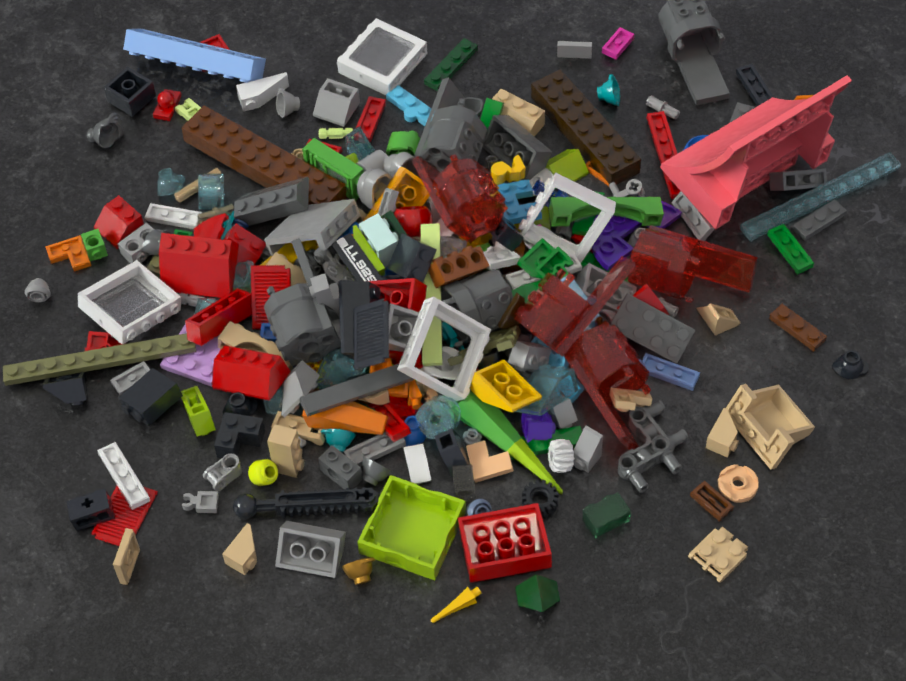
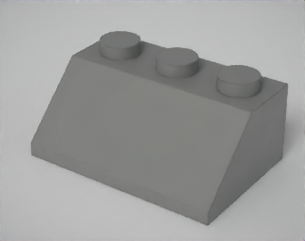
M286 521L280 527L275 567L335 578L344 550L346 532Z

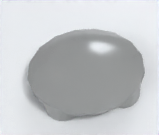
M331 257L323 264L325 273L337 284H339L338 281L340 280L356 281L349 269L340 264L336 258Z

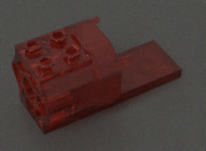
M454 154L450 156L452 162L440 172L425 160L416 156L412 163L446 228L471 244L478 237L494 231L498 227L508 207L504 202L506 200L505 197L498 191V185L485 167L473 159L458 160V157Z
M650 225L649 228L641 231L637 243L632 249L627 282L640 286L647 284L653 290L680 300L686 298L685 301L690 303L694 299L685 295L691 288L695 276L749 293L752 289L758 257Z
M621 256L587 300H584L568 287L574 280V275L569 273L562 282L561 279L566 274L563 269L557 272L558 275L556 277L548 272L538 284L537 291L533 290L527 298L529 301L525 306L521 305L517 309L514 319L563 357L635 268L636 264L632 260Z
M605 321L600 326L582 332L573 345L562 354L619 441L629 450H635L640 446L614 409V404L609 394L611 387L636 391L641 388L645 395L649 394L651 389L645 384L649 376V370L637 356L638 354L634 348L628 344L626 336L620 332L615 324L611 326Z

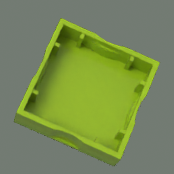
M390 475L379 497L378 505L368 519L357 542L359 554L371 558L374 557L375 560L435 580L459 529L458 518L464 517L466 514L465 500L438 491L427 490L415 483Z

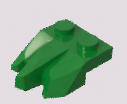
M543 238L517 263L531 277L555 281L556 278L563 279L569 274L565 267H570L574 264L568 254L560 247L555 249Z

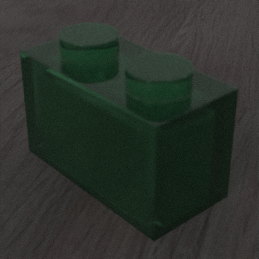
M617 492L613 495L605 496L602 501L596 504L592 503L586 506L583 510L582 520L594 538H597L629 522L631 510Z

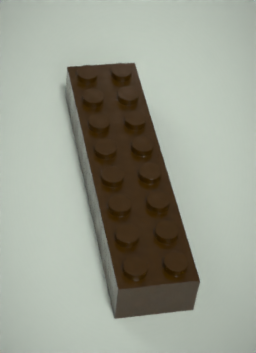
M561 69L531 83V98L541 109L545 110V114L571 144L576 149H579L580 154L587 162L590 161L593 169L600 173L609 184L615 182L618 185L640 173L641 158Z

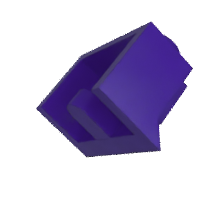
M536 407L522 408L520 428L527 443L532 439H552L556 426L547 409Z

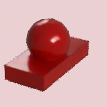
M164 89L158 95V104L154 110L153 118L170 121L175 112V107L181 98V92Z

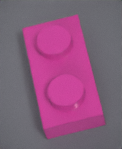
M620 27L602 47V53L617 59L633 41L634 33Z

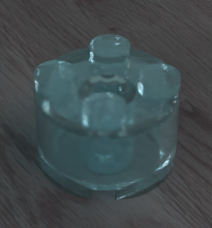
M198 174L199 210H212L214 207H224V174Z
M443 395L430 398L416 413L417 425L420 431L429 439H435L434 436L449 429L455 430L459 425L461 410L457 402Z

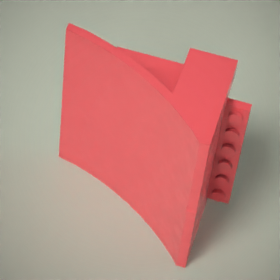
M847 75L808 99L784 100L772 97L720 128V130L661 163L660 168L716 230L730 221L735 204L741 197L770 180L769 173L783 172L796 164L799 155L812 169L827 161L835 142L828 133L834 118L829 111L835 96L846 89L852 80Z

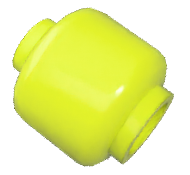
M257 460L250 465L248 475L251 482L255 485H271L278 477V468L271 460Z

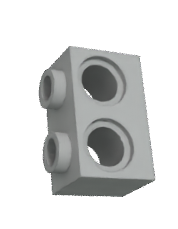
M145 223L120 241L118 246L121 255L130 263L136 260L140 263L145 261L150 254L145 253L142 246L147 234L154 229L148 223Z

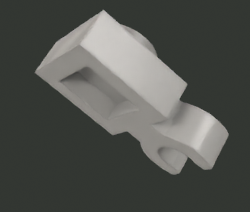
M198 491L197 496H193L190 493L183 494L184 500L190 501L189 503H182L183 510L189 511L196 508L197 513H217L218 491Z

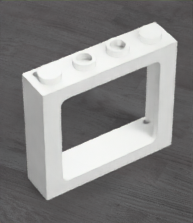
M555 172L552 179L548 178L546 181L545 190L543 193L539 192L535 201L537 203L535 206L531 205L527 213V219L521 221L518 229L521 230L520 233L524 237L523 240L535 245L543 238L555 249L560 247L568 255L575 253L581 263L615 213L616 202ZM555 188L602 210L578 245L534 224L535 219Z
M435 297L428 298L423 302L397 370L455 402L463 400L470 392L469 387L478 363L483 358L482 352L489 342L491 329ZM434 316L469 335L471 338L453 387L414 367Z

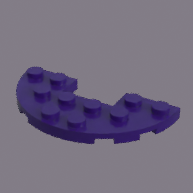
M661 201L664 212L661 225L647 227L655 234H658L680 218L682 212L676 207ZM613 215L591 247L597 261L605 270L609 271L633 253L634 248L624 241L623 238L641 226L642 223L622 216Z

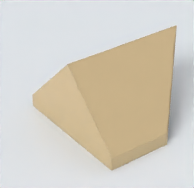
M714 304L696 308L714 335L734 328L741 323L729 308Z

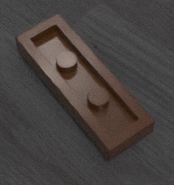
M783 303L770 314L769 319L812 351H815L826 341L827 336Z

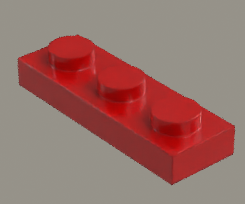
M368 97L353 133L354 140L371 142L386 106V99Z
M370 404L366 406L388 417L384 432L393 442L411 434L409 426L388 404Z

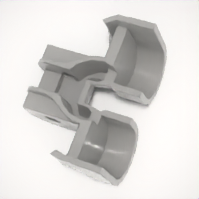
M376 150L356 163L364 169V173L360 176L357 183V194L361 202L370 209L375 204L374 193L379 191L378 184L382 182L388 185L400 167L408 169L419 177L418 159L408 152L388 156L382 150Z

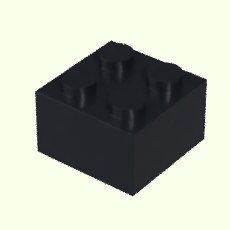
M126 67L104 86L107 101L132 117L156 97L153 82L129 67Z

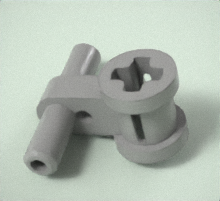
M637 179L628 181L626 189L619 191L615 182L609 184L613 197H637L638 194L639 197L645 196L642 183Z

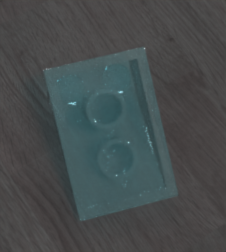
M549 364L540 366L538 370L531 374L527 382L542 395V399L514 412L541 416L579 391L574 369L565 368L564 366L554 367Z

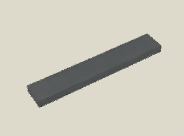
M399 364L301 396L299 401L308 417L408 383L414 379L397 370Z

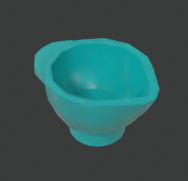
M610 74L609 80L602 86L597 87V95L600 101L605 100L612 105L619 106L621 97L619 84L615 76Z
M342 429L321 430V434H325L327 443L330 446L333 445L342 453H344L343 451H345L346 447L350 445L356 436L355 433Z

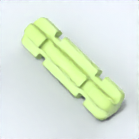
M320 128L319 138H353V128H345V130L343 128H329V130Z

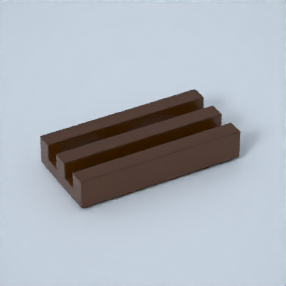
M705 480L690 492V496L719 522L724 516L726 517L729 512L734 510V505ZM702 488H704V489H705L709 494H711L715 499H713L711 496H709L708 494H706V493L702 490ZM716 500L719 501V502H720L724 507H726V508L724 509L723 507H721V506L716 502Z

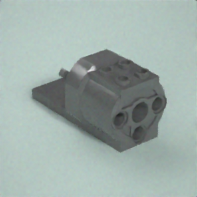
M667 0V3L658 14L659 22L668 40V51L671 58L678 63L695 105L729 99L730 92L713 57L722 49V42L725 41L724 32L718 20L712 16L705 0Z
M450 78L442 79L414 157L418 159V164L421 168L447 172L449 168L453 167L461 175L468 176L469 173H473L487 136V128L475 112L463 107L465 104L464 96Z
M300 238L291 242L307 283H297L276 293L273 286H270L267 289L270 297L264 305L267 319L271 325V331L277 339L275 341L277 348L282 353L284 360L289 361L292 367L298 365L302 360L305 363L318 362L332 350L341 347V342L333 326V319L328 306L323 303L318 304L316 297L312 298L309 287L312 286L310 278L315 277L316 274Z
M487 269L463 280H456L446 284L441 288L442 302L490 328L491 331L499 328L497 324L513 299L511 287L506 283L498 269ZM452 326L457 336L461 339V341L454 344L455 347L459 348L463 346V343L469 344L471 341L470 336Z

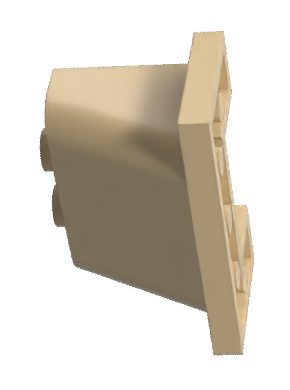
M747 384L740 385L726 407L736 429L770 470L777 468L791 446L809 436L815 428L780 385L754 391Z

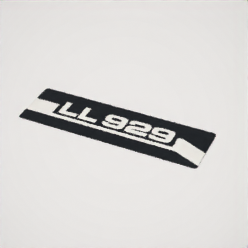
M350 233L332 244L356 281L383 280Z

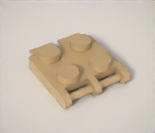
M721 527L719 530L715 528L689 553L688 558L697 561L703 566V570H708L721 583L746 558L748 546L738 538L732 542L731 540L734 535L724 527ZM696 555H699L702 559H704V560L706 561V563L703 562V561H702L700 558H698ZM711 566L714 567L721 574L719 575L715 570L711 568Z

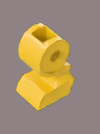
M520 156L514 157L512 168L502 161L493 164L490 175L491 182L500 185L505 181L511 183L512 181L517 182L524 179L526 167Z

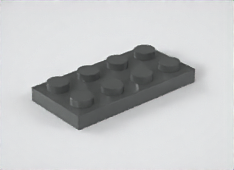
M628 293L625 295L609 325L613 330L676 364L695 332V329Z

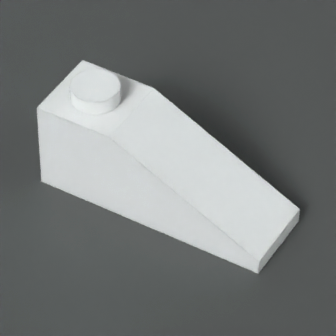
M287 72L236 85L243 112L263 106L277 96L280 87L284 88V90L288 88Z

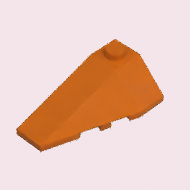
M354 401L308 417L304 410L302 414L310 428L342 429L351 432L383 435L388 419L386 415Z

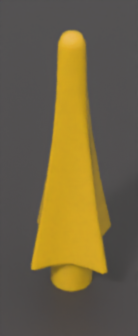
M467 587L447 607L435 615L431 622L435 623L445 616L477 603L475 598L482 594L480 589L476 587L470 591L469 587Z

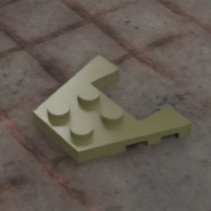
M514 325L509 329L491 332L489 334V342L482 352L483 355L491 352L493 348H497L499 352L513 348L521 332L519 326ZM468 348L459 351L458 356L448 358L449 365L454 366L462 363Z

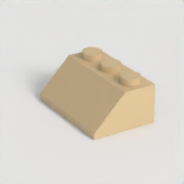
M500 89L492 98L504 103L501 115H509L533 136L545 125V110L503 89Z

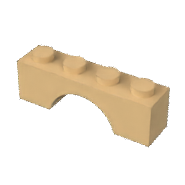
M231 321L218 337L219 349H222L225 345L279 355L283 358L275 342L267 341L259 334L250 332L242 325L234 324ZM284 360L290 371H292L293 367L290 362Z

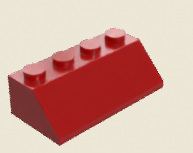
M224 345L214 358L212 387L216 390L231 393L239 392L245 396L270 401L291 371L279 355Z

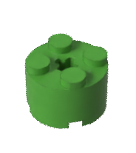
M415 131L392 132L386 154L390 156L392 154L408 152L414 156L420 141L418 133Z

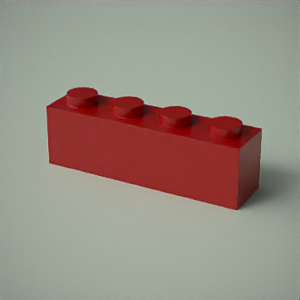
M237 288L185 320L187 340L200 346L205 345L213 338L219 336L230 321L237 324L252 315L251 293Z

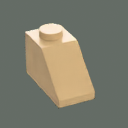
M723 408L707 437L706 443L707 449L727 458L731 451L735 452L739 443L736 440L738 432L728 409Z
M248 523L223 552L225 564L243 575L252 570L257 563L251 525Z

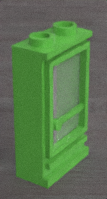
M315 138L302 148L305 162L346 184V196L349 199L352 198L356 201L359 198L357 183L360 176L364 173L362 167Z

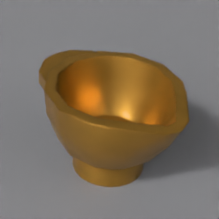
M370 557L356 560L343 565L342 569L350 579L354 580L355 585L371 581L372 562L375 561V558Z

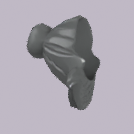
M111 113L107 119L100 121L94 128H90L87 131V139L90 142H97L102 148L111 147L120 136L124 135L121 116L118 113Z

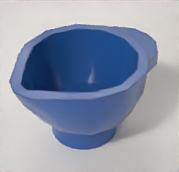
M419 415L407 417L404 422L409 426L411 434L403 437L406 441V446L421 444L427 437V427L424 418Z

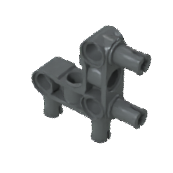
M660 400L647 408L635 407V411L630 410L628 426L635 437H638L644 445L635 450L631 449L620 456L618 474L621 478L631 481L639 493H643L649 488V484L641 473L655 465L664 462L672 474H677L682 470V465L673 455V450L677 445L688 440V434L684 429L670 436L663 432L653 419V417L665 412V406Z

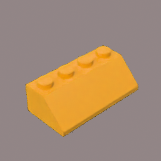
M400 167L386 188L399 191L395 203L396 209L405 206H423L434 190L433 187L404 167ZM384 191L363 221L378 213Z

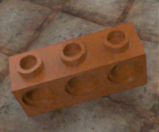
M471 245L462 249L461 253L454 251L449 253L447 258L443 259L440 256L433 259V264L430 265L428 272L435 288L437 289L456 280L480 273L488 268L489 264L481 246L473 248Z

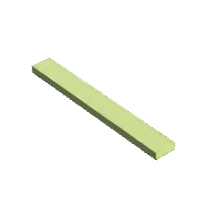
M440 223L421 224V241L437 249L433 259L441 256ZM427 272L423 281L427 285L425 300L431 297L441 300V287L435 288L430 274ZM435 316L422 345L423 366L443 365L442 320Z

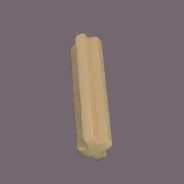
M215 168L174 194L176 200L182 202L222 177L221 171Z

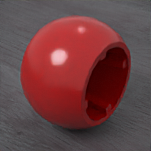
M426 206L399 207L394 212L395 217L406 234L418 240L421 239V224H433L432 214Z

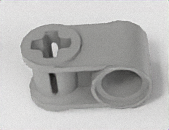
M232 453L227 454L204 471L203 478L210 481L215 491H221L241 475L242 466L238 456Z

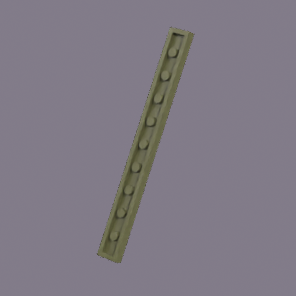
M187 333L5 365L3 366V382L7 386L196 352V343L188 341Z

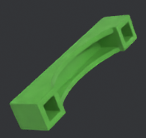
M551 197L549 205L551 226H570L572 221L587 216L599 215L602 211L576 197ZM606 197L616 202L613 215L636 220L642 223V226L661 225L664 215L661 197Z

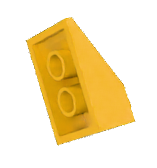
M505 360L474 372L470 390L482 402L514 412L542 399V395Z

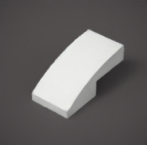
M418 444L403 447L410 481L415 484L431 482L424 445Z

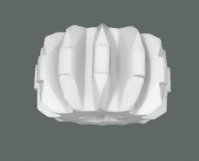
M556 439L551 441L548 447L549 467L553 472L557 473L571 471L575 458L573 445L570 440Z

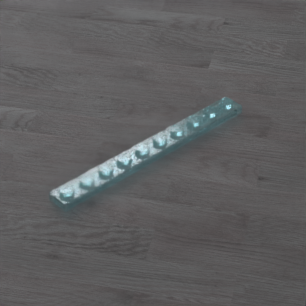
M889 152L740 224V230L749 241H752L767 234L770 229L782 224L785 225L828 204L834 199L836 200L900 169L901 163Z

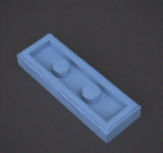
M645 353L638 369L639 372L693 391L700 377V372L648 353Z

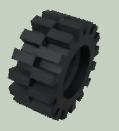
M535 480V484L532 481L529 482V486L526 485L522 491V506L536 504L532 498L536 495H544L548 498V501L545 504H539L541 515L545 519L548 518V514L552 516L558 506L557 488L555 486L552 487L551 482L546 484V480H542V483H539V480Z

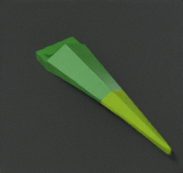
M471 390L465 399L456 402L444 395L440 397L444 402L445 408L449 409L455 417L477 430L505 452L508 451L510 456L540 479L546 480L547 484L551 482L552 487L555 486L559 494L563 493L556 481L498 407L482 402Z

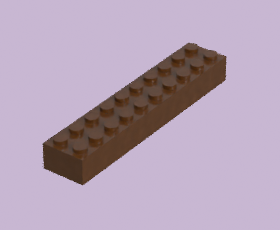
M205 105L181 127L186 143L265 188L308 177V205L341 201L347 198L346 184Z

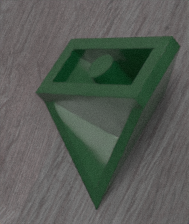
M536 574L515 587L518 607H526L544 612L556 602H560L557 581Z

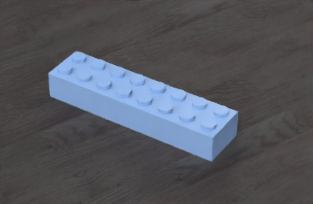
M141 28L126 30L123 50L129 51L131 55L139 56L141 54L145 55L147 59H160V62L163 63L174 62L176 66L180 67L191 66L196 71L208 70L209 74H224L223 77L240 78L239 81L246 83L263 78L266 58Z

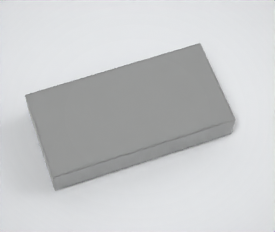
M558 41L557 57L591 59L592 42Z

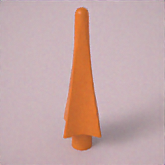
M414 379L408 384V406L412 405L413 409L417 410L422 405L420 400L423 396Z

